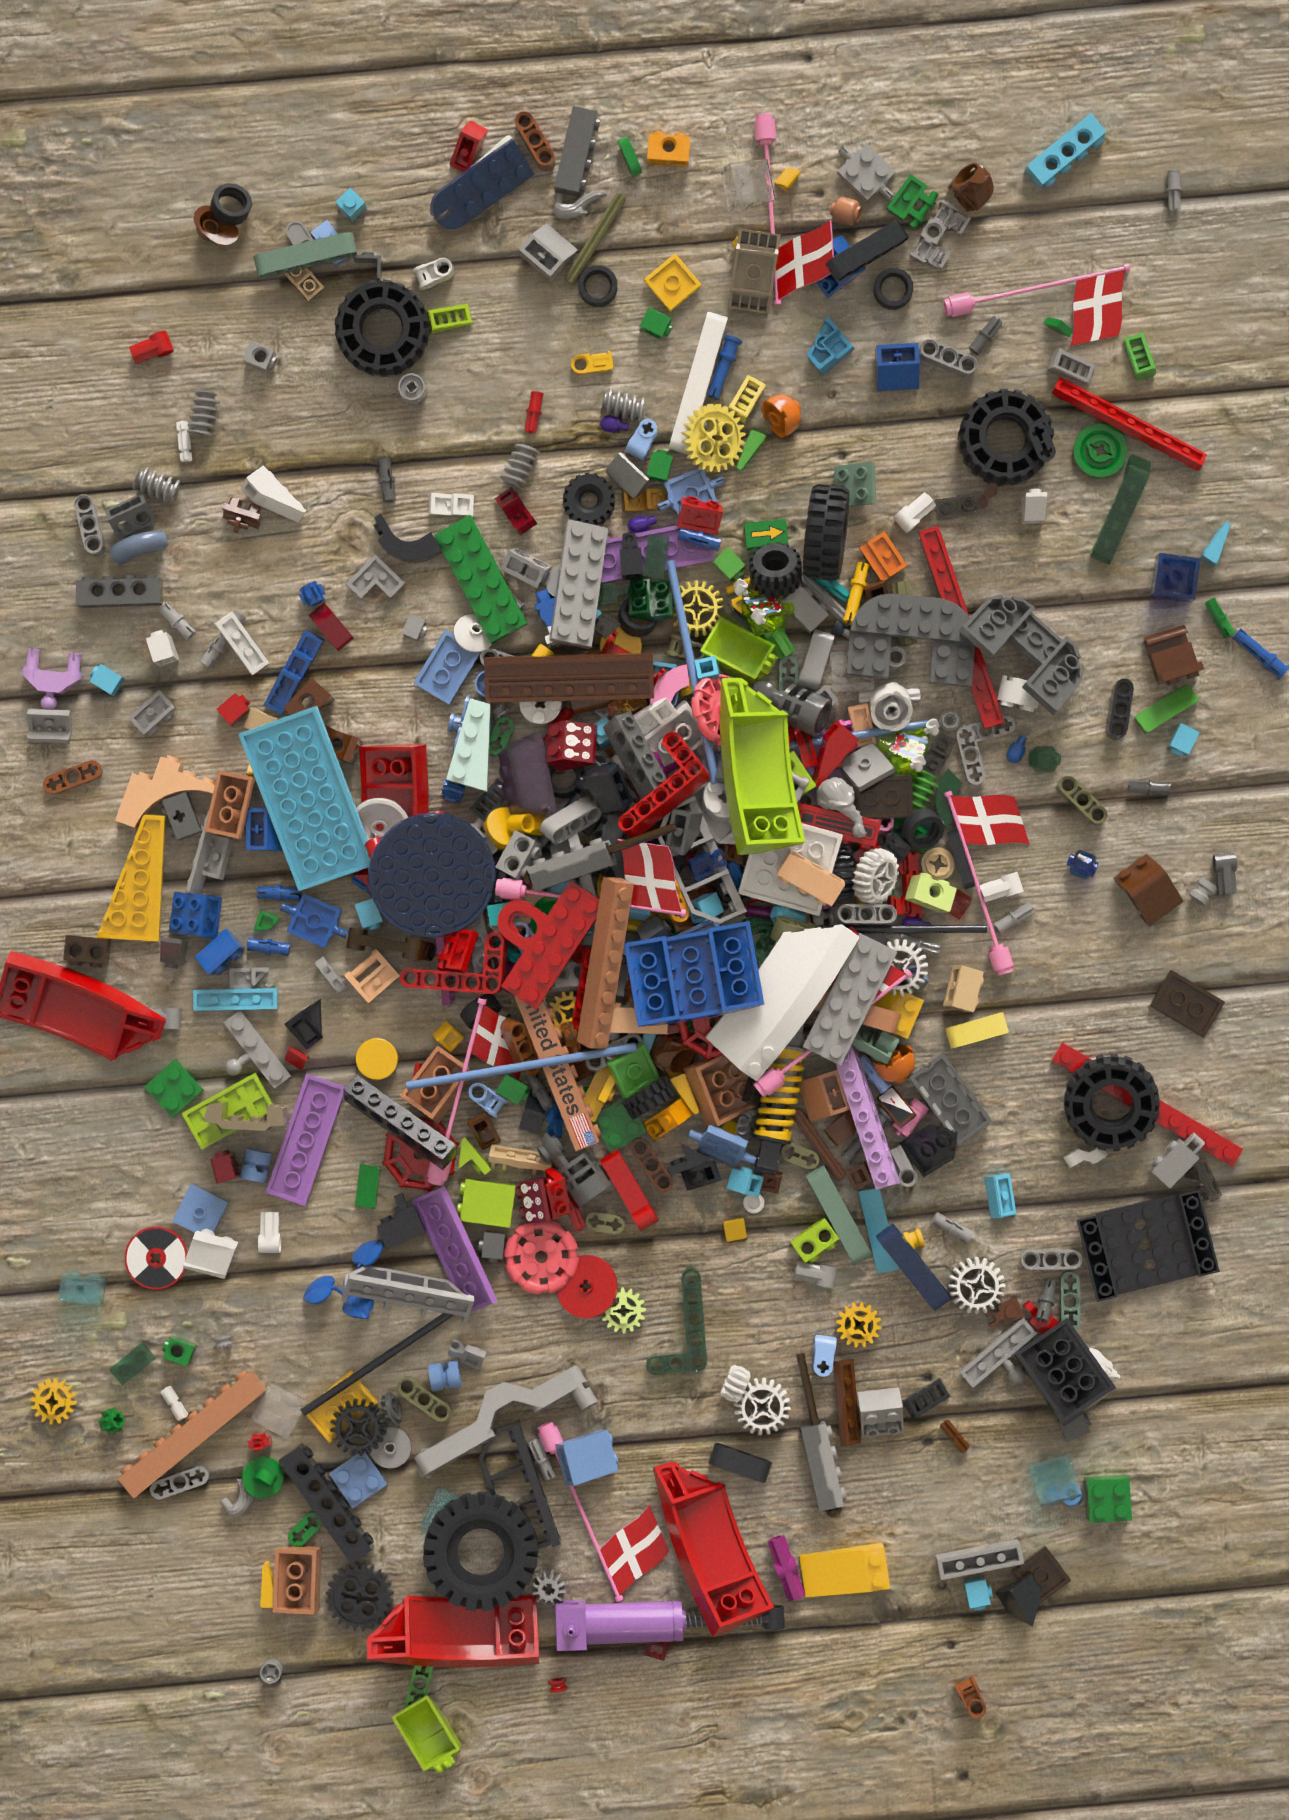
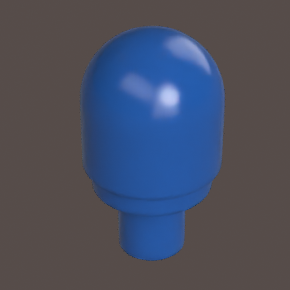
M1019 735L1016 743L1012 742L1006 753V758L1009 762L1018 763L1022 760L1026 752V748L1023 747L1027 740L1026 737Z

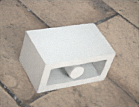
M162 630L150 634L151 637L146 638L153 663L161 667L179 661L173 638L167 632L163 633Z

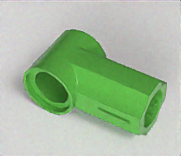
M775 616L768 620V622L773 624L772 629L763 624L758 626L765 640L775 644V653L781 661L786 656L796 652L785 634L786 631L782 623Z

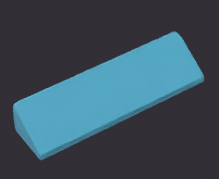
M876 1188L858 1191L877 1273L899 1270L898 1265L876 1238L878 1233L889 1226L881 1191L876 1190Z

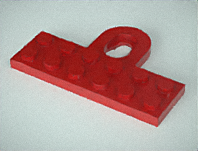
M571 880L548 915L526 901L516 900L506 904L498 915L499 931L507 940L524 950L501 987L537 1010L595 923L599 898ZM521 915L525 918H533L537 923L536 934L530 938L523 937L514 925L516 916Z

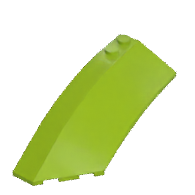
M722 678L720 689L722 766L728 811L737 854H759L805 843L796 801L790 761L788 714L783 710L779 711L771 704L772 701L759 691L756 693L747 685L748 682L744 679Z

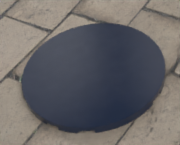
M422 813L398 822L379 840L370 859L368 882L376 907L389 923L411 935L441 937L465 928L483 912L492 896L496 872L491 850L485 839L473 826L449 814Z

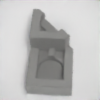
M269 967L228 968L229 989H251L269 971Z

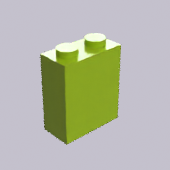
M466 1178L465 1183L461 1182L460 1195H463V1202L458 1203L457 1208L460 1220L510 1228L516 1185Z

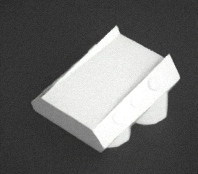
M203 1229L201 1232L196 1231L183 1268L225 1279L238 1242L227 1236H215V1233L209 1229Z

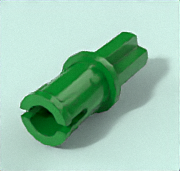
M1216 598L1206 601L1205 606L1214 620L1212 622L1216 623L1223 638L1225 639L1234 634L1235 630L1226 617L1227 613L1224 614Z

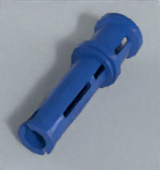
M730 335L724 336L725 343L723 349L718 353L720 360L707 396L712 398L714 390H716L714 399L717 400L720 399L731 363H734L737 359L735 355L738 346L743 342Z
M1241 628L1232 637L1233 640L1262 663L1264 669L1267 668L1272 672L1277 680L1289 669V665L1282 663L1275 653H1269Z

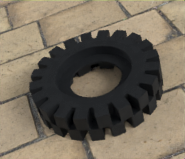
M477 1492L474 1495L468 1493L444 1505V1508L438 1511L432 1519L423 1546V1562L427 1570L426 1575L430 1583L435 1585V1590L442 1598L444 1596L448 1598L449 1603L457 1607L459 1605L464 1606L465 1610L476 1611V1609H483V1611L494 1610L496 1606L501 1608L509 1604L513 1598L517 1599L524 1592V1588L531 1582L538 1560L537 1535L527 1514L523 1513L520 1510V1506L512 1500L509 1502L505 1500L504 1496L498 1494L488 1495V1492ZM474 1529H487L494 1532L501 1539L504 1547V1556L501 1564L496 1570L485 1575L470 1573L461 1565L458 1559L457 1552L460 1540L466 1533Z

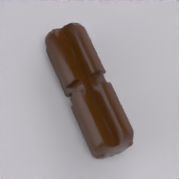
M949 1420L941 1423L940 1428L949 1439H952L951 1441L961 1453L969 1449L970 1445L961 1434H958L957 1429Z

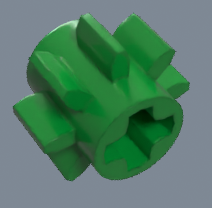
M110 1408L101 1412L102 1416L98 1420L101 1431H107L108 1435L122 1431V1426L125 1423L122 1412H116V1408Z

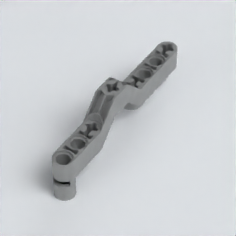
M578 1365L569 1368L532 1390L502 1382L485 1392L476 1422L414 1457V1460L422 1475L427 1477L496 1437L492 1428L497 1412L515 1402L530 1406L534 1414H537L571 1394L581 1411L591 1408L598 1401L590 1387L586 1389L583 1387L587 1381Z

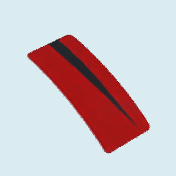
M798 729L793 730L803 766L805 768L817 766L818 762L811 736Z

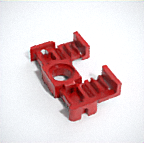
M919 851L910 852L902 863L897 861L899 865L897 871L902 875L903 895L901 898L888 896L887 904L892 905L896 909L897 915L904 914L905 917H920L926 914L922 913V906L905 900L911 876L920 875L918 855L922 853Z

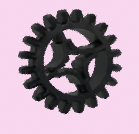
M841 843L832 873L845 882V886L837 898L847 899L853 897L855 892L852 889L854 885L852 881L854 878V864L850 844Z
M355 1398L353 1406L349 1400L346 1401L345 1405L347 1408L340 1405L338 1409L341 1413L336 1411L333 1413L334 1417L338 1420L332 1419L330 1421L332 1425H336V1427L330 1429V1432H337L332 1437V1440H340L336 1445L338 1448L342 1444L346 1446L343 1449L344 1453L351 1448L352 1456L355 1455L356 1450L359 1451L360 1456H363L364 1449L370 1454L372 1452L370 1446L378 1449L379 1446L376 1441L380 1443L384 1441L379 1434L386 1435L387 1433L386 1430L381 1429V1427L387 1426V1422H380L384 1418V1414L377 1415L381 1408L377 1407L373 1410L374 1402L372 1401L368 1406H365L366 1399H362L361 1405H359L358 1399ZM359 1410L366 1412L368 1415L363 1418H357L350 1412ZM344 1417L350 1425V1431L346 1435L342 1431ZM372 1419L375 1423L373 1438L367 1429V1424ZM366 1420V1422L363 1424V1427L361 1428L362 1432H360L359 1430L358 1432L355 1431L353 1434H351V1432L354 1430L356 1426L355 1422L359 1424ZM354 1436H360L367 1442L357 1444L349 1440Z

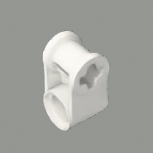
M439 258L430 263L419 265L412 270L419 281V290L432 288L439 283L451 279L454 275V267L447 258ZM442 265L449 266L448 272L444 274L439 273V268Z

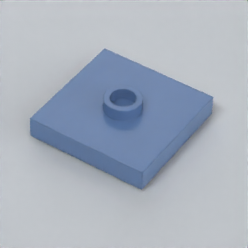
M190 1184L172 1222L194 1233L196 1231L201 1232L203 1229L215 1232L229 1202L194 1184Z

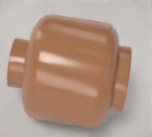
M840 197L836 203H832L830 215H833L835 223L852 227L860 221L862 207L855 199Z

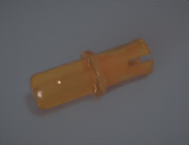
M567 1021L561 1024L566 1040L565 1046L569 1048L570 1054L583 1052L581 1044L577 1042L578 1036L573 1023Z

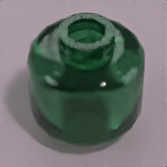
M1036 746L1029 753L1028 763L1037 773H1052L1060 765L1061 755L1057 753L1056 748L1053 746Z

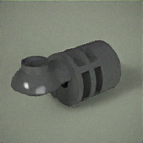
M756 681L751 686V689L756 693L759 691L771 700V704L779 711L783 710L788 714L789 726L814 737L818 736L826 726L832 710L831 700L795 684H791L784 694L777 691L772 684L766 681Z
M546 1132L543 1134L541 1145L537 1147V1151L546 1163L551 1160L558 1169L557 1172L565 1178L567 1191L578 1207L611 1185L589 1151L586 1150L567 1162L562 1154L565 1150L560 1141L554 1135L550 1137ZM589 1172L590 1175L578 1184L576 1183V1180Z

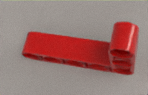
M671 731L666 733L662 743L680 766V769L619 818L618 826L629 838L646 832L709 780L708 770L677 732Z
M490 933L486 937L483 974L405 969L400 974V982L404 987L486 994L500 993L504 989L501 985L506 977L508 940L501 933ZM495 936H498L501 940L498 948H495L492 944ZM494 957L499 960V966L496 969L491 966V960ZM410 972L415 975V981L412 984L407 980ZM430 974L436 977L434 985L428 983V976ZM451 975H453L457 981L454 987H451L448 983V979ZM471 977L477 980V986L474 989L469 986V979ZM493 978L498 982V987L495 990H492L489 986V982Z

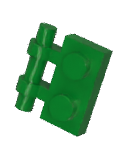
M910 174L886 210L901 221H904L907 215L912 217V220L908 225L912 229H916L925 220L924 216L928 210L934 207L936 204L935 200L939 195L935 191H931L929 196L924 194L923 192L927 185ZM920 200L923 204L920 207V209L916 211L915 209H913V207L916 204V202Z

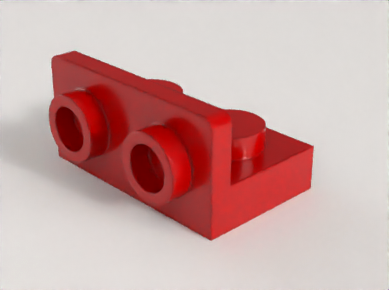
M693 496L681 497V507L676 526L678 528L718 535L723 515L722 505L713 500H708L707 502L699 501L698 498Z
M550 1167L544 1170L546 1176L545 1190L550 1215L555 1220L570 1213L571 1209L565 1178L554 1168Z

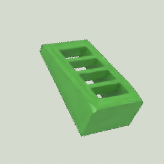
M1144 333L1124 338L1123 341L1135 380L1139 381L1155 376L1156 367ZM1139 342L1142 343V345L1133 348L1130 346ZM1143 350H1144V353L1137 354V355H1134V354H1133V353H1136V352H1139V351H1143ZM1143 359H1146V360H1147V361H1144V362H1141V363H1136V361H1139V360H1143Z
M754 430L750 431L737 464L736 472L741 473L765 442L766 435Z

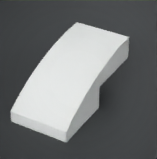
M430 493L428 515L473 516L474 495Z
M665 697L648 705L633 716L643 735H645L659 724L663 726L679 713Z

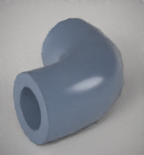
M161 530L134 534L112 546L110 555L116 563L124 564L141 554L164 551L167 546V536Z

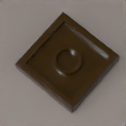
M1043 1546L1027 1558L1024 1564L1018 1565L1012 1570L1018 1580L1030 1573L1033 1574L1042 1589L1039 1604L1071 1581L1046 1546Z

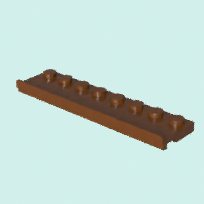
M653 653L484 658L486 703L654 699Z

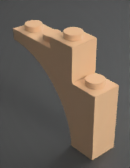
M169 755L166 758L160 757L152 780H150L151 775L140 771L138 775L132 773L115 821L138 829L143 815H146L162 800L179 793L191 791L213 794L216 781L206 777L203 778V781L196 779L195 773L186 770L181 773L183 765L178 763V758Z

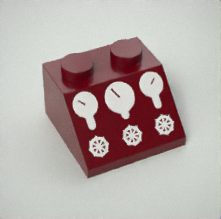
M568 720L548 724L546 763L558 771L594 765L597 725Z
M545 1177L519 1181L520 1186H516L518 1199L522 1198L523 1207H520L521 1218L526 1219V1224L551 1221L552 1218L545 1190Z

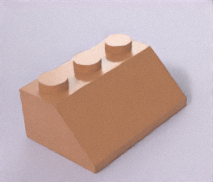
M218 770L205 832L236 839L242 838L255 777Z
M437 1045L411 1081L462 1073L464 1064ZM471 1080L464 1081L461 1093ZM459 1082L407 1090L406 1087L400 1097L438 1125L454 1104Z
M292 1546L275 1548L273 1613L315 1615L320 1610L322 1547Z

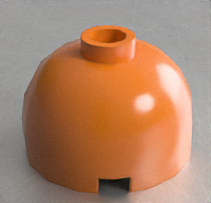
M775 395L762 403L763 417L765 420H770L773 426H769V428L777 436L784 438L798 428L801 423V406L796 400L786 395Z
M899 1045L900 1049L893 1051L887 1064L876 1060L872 1061L875 1071L883 1080L897 1084L903 1083L914 1071L915 1057L912 1047L909 1045Z

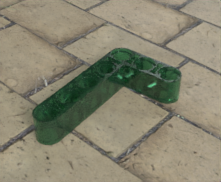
M1134 454L1130 455L1124 470L1123 481L1090 554L1091 558L1108 565L1111 563L1148 481L1151 461Z
M687 1267L682 1272L687 1351L651 1354L646 1361L647 1370L651 1374L699 1372L705 1369L707 1365L701 1276L695 1267ZM690 1271L695 1272L697 1279L694 1282H688L685 1279L686 1273ZM694 1292L698 1294L699 1299L696 1303L687 1301L689 1293ZM693 1313L700 1316V1321L697 1324H691L688 1321L689 1316ZM695 1334L701 1336V1343L699 1345L691 1344V1336ZM694 1356H701L703 1358L702 1365H693L691 1362ZM675 1357H679L683 1361L682 1365L678 1368H674L671 1365V1360ZM651 1360H660L662 1363L659 1369L651 1368Z

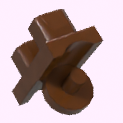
M231 497L228 504L224 503L222 508L223 518L228 520L227 524L234 526L233 532L239 533L241 528L248 530L249 526L259 529L261 511L259 505L250 503L248 510L241 508L242 501L235 497Z

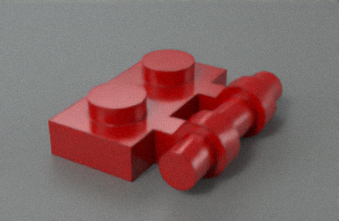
M461 929L445 936L442 953H439L437 959L439 961L437 969L445 971L446 968L449 971L466 973L478 933L474 930Z

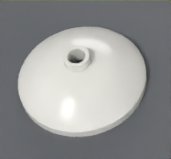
M374 798L356 807L368 840L375 837L382 838L391 827L408 818L406 812L398 804L388 799ZM380 823L384 826V829L378 830L376 825Z

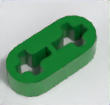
M625 137L618 140L619 148L631 176L635 177L642 174L641 166L629 138Z
M502 717L498 719L493 728L489 743V752L492 755H501L506 750L515 728L510 718ZM507 721L509 722L508 726L511 728L510 730H505L502 736L500 735L502 728L499 725ZM498 737L502 738L500 741L502 749H497L495 752L491 743H496Z
M314 1511L307 1513L289 1532L288 1539L293 1546L298 1547L305 1544L321 1527L322 1522L319 1518L316 1521L317 1526L313 1524L309 1528L306 1527L310 1521L308 1517H317ZM304 1529L303 1540L298 1539L295 1541L293 1539L295 1536L293 1532L299 1533Z

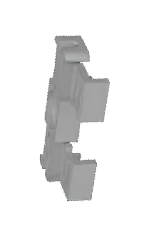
M945 200L940 201L939 204L942 206L934 219L930 218L920 235L921 242L915 252L910 253L912 259H918L919 263L923 265L928 260L929 264L939 270H942L951 254L950 251H945V253L940 251L937 246L946 228L948 230L952 228L961 237L971 220L970 217L966 218L958 212L956 213L957 208ZM931 227H935L939 231V235L935 238L930 237L927 233V230Z

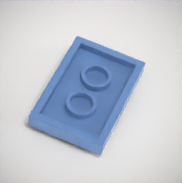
M445 630L413 684L450 705L481 652L473 653L464 650L456 642L454 634Z

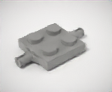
M867 143L853 154L845 145L838 150L846 159V162L837 171V174L865 202L878 193H881L888 201L894 196L886 187V184L895 175L896 171Z

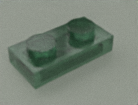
M649 534L643 577L664 579L670 537Z
M142 1342L109 1370L123 1386L155 1360L156 1357Z

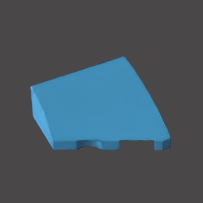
M827 316L824 319V325L820 333H817L815 337V344L810 348L807 357L823 376L855 349L840 332L835 323Z

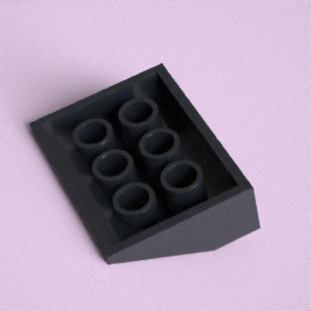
M1068 1318L1015 1352V1358L1063 1427L1084 1414L1116 1389Z

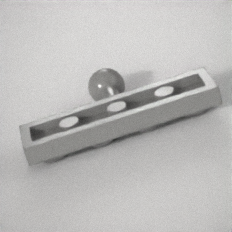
M240 1010L223 1022L246 1051L239 1059H231L226 1063L225 1069L229 1075L236 1076L240 1074L242 1066L252 1059L274 1089L291 1077Z
M1021 1318L961 1368L959 1372L974 1388L1002 1364L1009 1372L1008 1377L1010 1381L1021 1383L1025 1379L1024 1370L1020 1367H1015L1008 1358L1037 1333L1024 1318Z

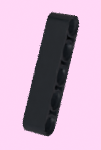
M895 220L837 254L825 265L836 281L839 282L897 248L909 236L898 220Z

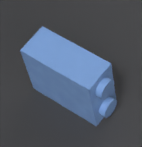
M597 1430L555 1444L565 1485L575 1486L619 1471L617 1467L618 1458L612 1447L613 1438L608 1430Z

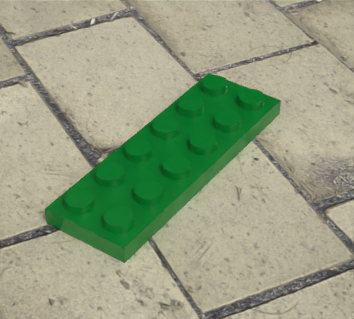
M471 515L434 535L491 644L528 625Z

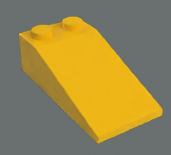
M892 989L873 1005L901 1013L896 1035L908 1039L924 1000L906 992L904 996H901L900 990H897L894 996L892 995Z
M883 1543L799 1555L805 1597L864 1593L890 1589Z

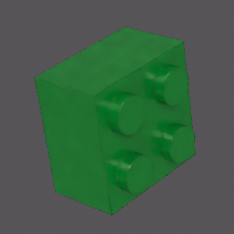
M1126 1474L1084 1477L1086 1519L1089 1523L1132 1521L1130 1478Z

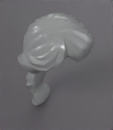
M837 777L823 781L817 790V805L824 809L842 812L854 822L852 829L856 838L866 836L867 832L863 826L860 811L856 810L853 804L855 800L853 787Z

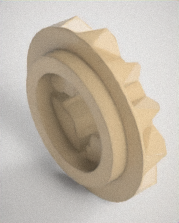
M935 847L924 854L921 860V867L924 873L932 875V879L936 881L944 880L952 874L955 861L948 850ZM940 855V862L946 865V867H939L935 873V866L929 863V861H936Z

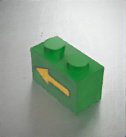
M786 519L744 523L746 551L751 550V553H753L755 549L759 550L761 545L767 546V543L771 542L772 544H776V542H780L781 545L789 544Z

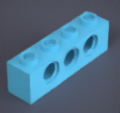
M1090 113L1031 161L1024 171L1039 189H1042L1044 186L1048 188L1057 180L1055 178L1060 173L1064 175L1073 167L1071 164L1074 161L1078 160L1080 162L1089 154L1087 151L1090 148L1094 147L1096 149L1105 141L1104 136L1107 131ZM1079 136H1084V137H1086L1087 140H1088V143H1086V144L1080 143V142L1078 141V137H1079ZM1063 149H1068V150H1070L1071 153H1072V156H1070V157L1064 156V155L1062 154V150H1063ZM1046 163H1054L1056 169L1049 170L1046 167Z

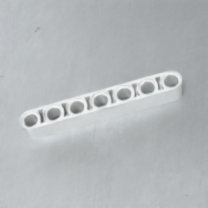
M711 312L707 313L669 444L670 450L689 454V451H683L687 446L686 443H681L682 440L686 439V436L682 435L681 432L687 431L683 424L690 423L687 416H694L693 410H699V406L704 404L728 317Z

